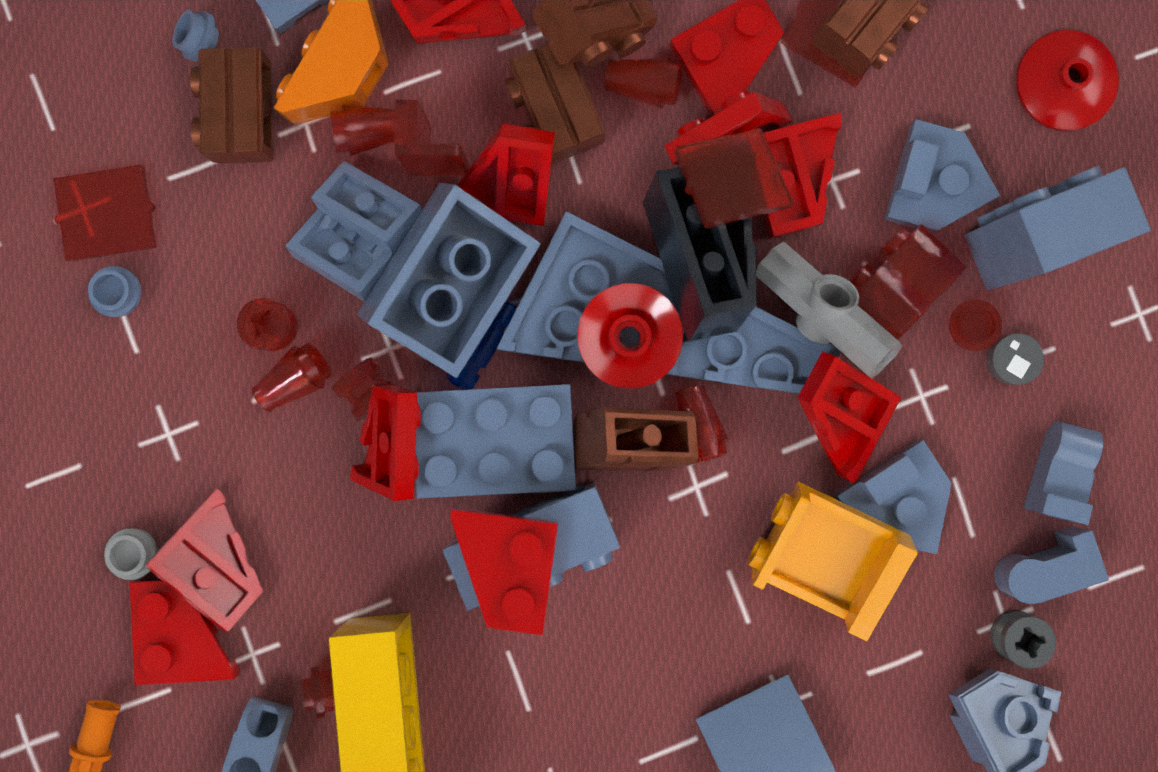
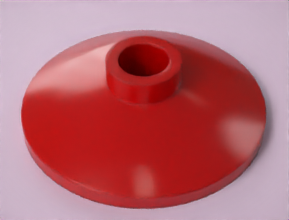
M1059 30L1038 39L1024 53L1016 74L1018 97L1026 112L1041 125L1058 131L1083 129L1101 119L1114 103L1119 85L1117 65L1107 47L1092 35L1076 30ZM1069 68H1073L1079 73L1080 83H1075L1069 78Z
M623 283L601 291L588 303L578 325V347L588 369L603 382L624 389L641 388L659 381L673 368L682 349L683 327L676 308L662 293L643 284ZM624 328H634L638 332L639 342L637 345L626 347L620 342L619 334Z

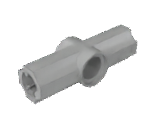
M784 241L772 248L769 254L759 263L756 269V276L798 313L796 324L803 336L820 344L832 343L870 378L879 374L902 348L903 345L858 306L859 293L850 281L838 275H822Z

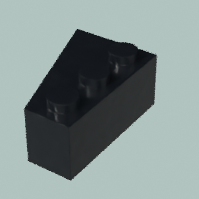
M754 155L656 171L642 202L688 342L737 332L756 306L755 243H752V217L755 214V198H752L751 174L754 171Z

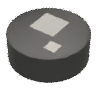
M1011 334L1000 337L991 345L987 354V365L992 376L999 382L1007 385H1022L1033 381L1040 374L1044 365V354L1039 343L1032 337L1025 334Z

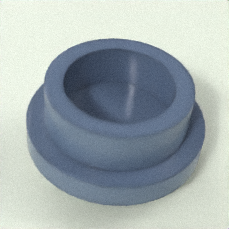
M190 9L180 16L174 28L172 43L174 48L182 51L184 58L195 62L199 60L198 50L215 48L219 31L215 27L214 16L204 10L194 12Z
M108 266L100 269L94 274L88 285V297L91 305L96 311L105 316H126L138 306L141 299L142 291L138 278L130 270L119 266Z

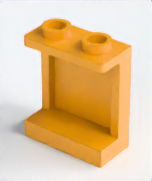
M797 482L791 495L783 493L777 501L771 516V521L775 522V525L768 538L759 537L751 550L747 565L752 567L753 586L762 590L767 583L844 619L848 633L868 641L918 551L909 534L801 482Z

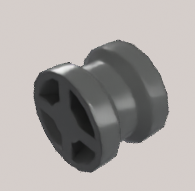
M1009 610L1000 614L992 624L990 639L994 649L1002 657L1026 669L1038 668L1045 665L1053 657L1056 649V636L1052 628L1044 620L1021 610ZM1033 637L1027 645V649H1025L1024 644L1027 642V639Z

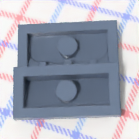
M343 161L313 194L311 198L318 209L285 247L292 257L365 302L418 218L422 208L417 202Z
M788 675L696 719L720 772H836Z

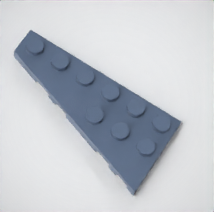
M565 212L497 350L584 363L577 339L581 315L588 303L597 294L618 284L637 283L654 288L666 296L678 312L661 259ZM755 306L737 332L688 342L683 327V344L680 355L673 368L666 375L799 394L821 352L823 351L839 358L841 351L829 343L820 344L809 340L803 336L797 327ZM628 327L620 332L619 339L624 346L633 347L639 342V334L634 328Z

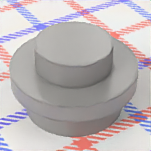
M138 528L124 529L115 533L108 540L104 551L105 563L109 570L121 579H138L150 572L145 565L158 552V548L153 537L146 531Z

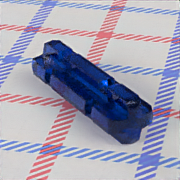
M507 300L504 302L459 376L456 378L447 373L446 379L461 390H471L474 388L481 376L478 374V371L481 367L486 368L496 352L504 335L503 330L506 326L508 327L517 309L515 305Z

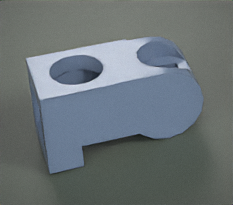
M1059 420L1055 421L1049 427L1044 437L1023 509L1088 525L1093 505L1087 504L1095 476L1093 472L1099 463L1103 450V436L1101 432Z
M1071 526L1054 532L1058 546L1031 554L1030 556L1016 553L1003 557L996 565L994 571V579L998 589L1006 596L1015 598L1020 602L1037 604L1109 581L1093 531Z
M252 696L243 711L237 732L235 731L221 772H276L291 726L293 707Z

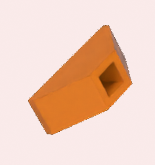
M372 0L329 1V15L320 30H313L305 40L302 48L303 58L294 74L289 73L282 79L277 88L275 96L277 102L273 108L285 120L298 125L365 106L389 65Z

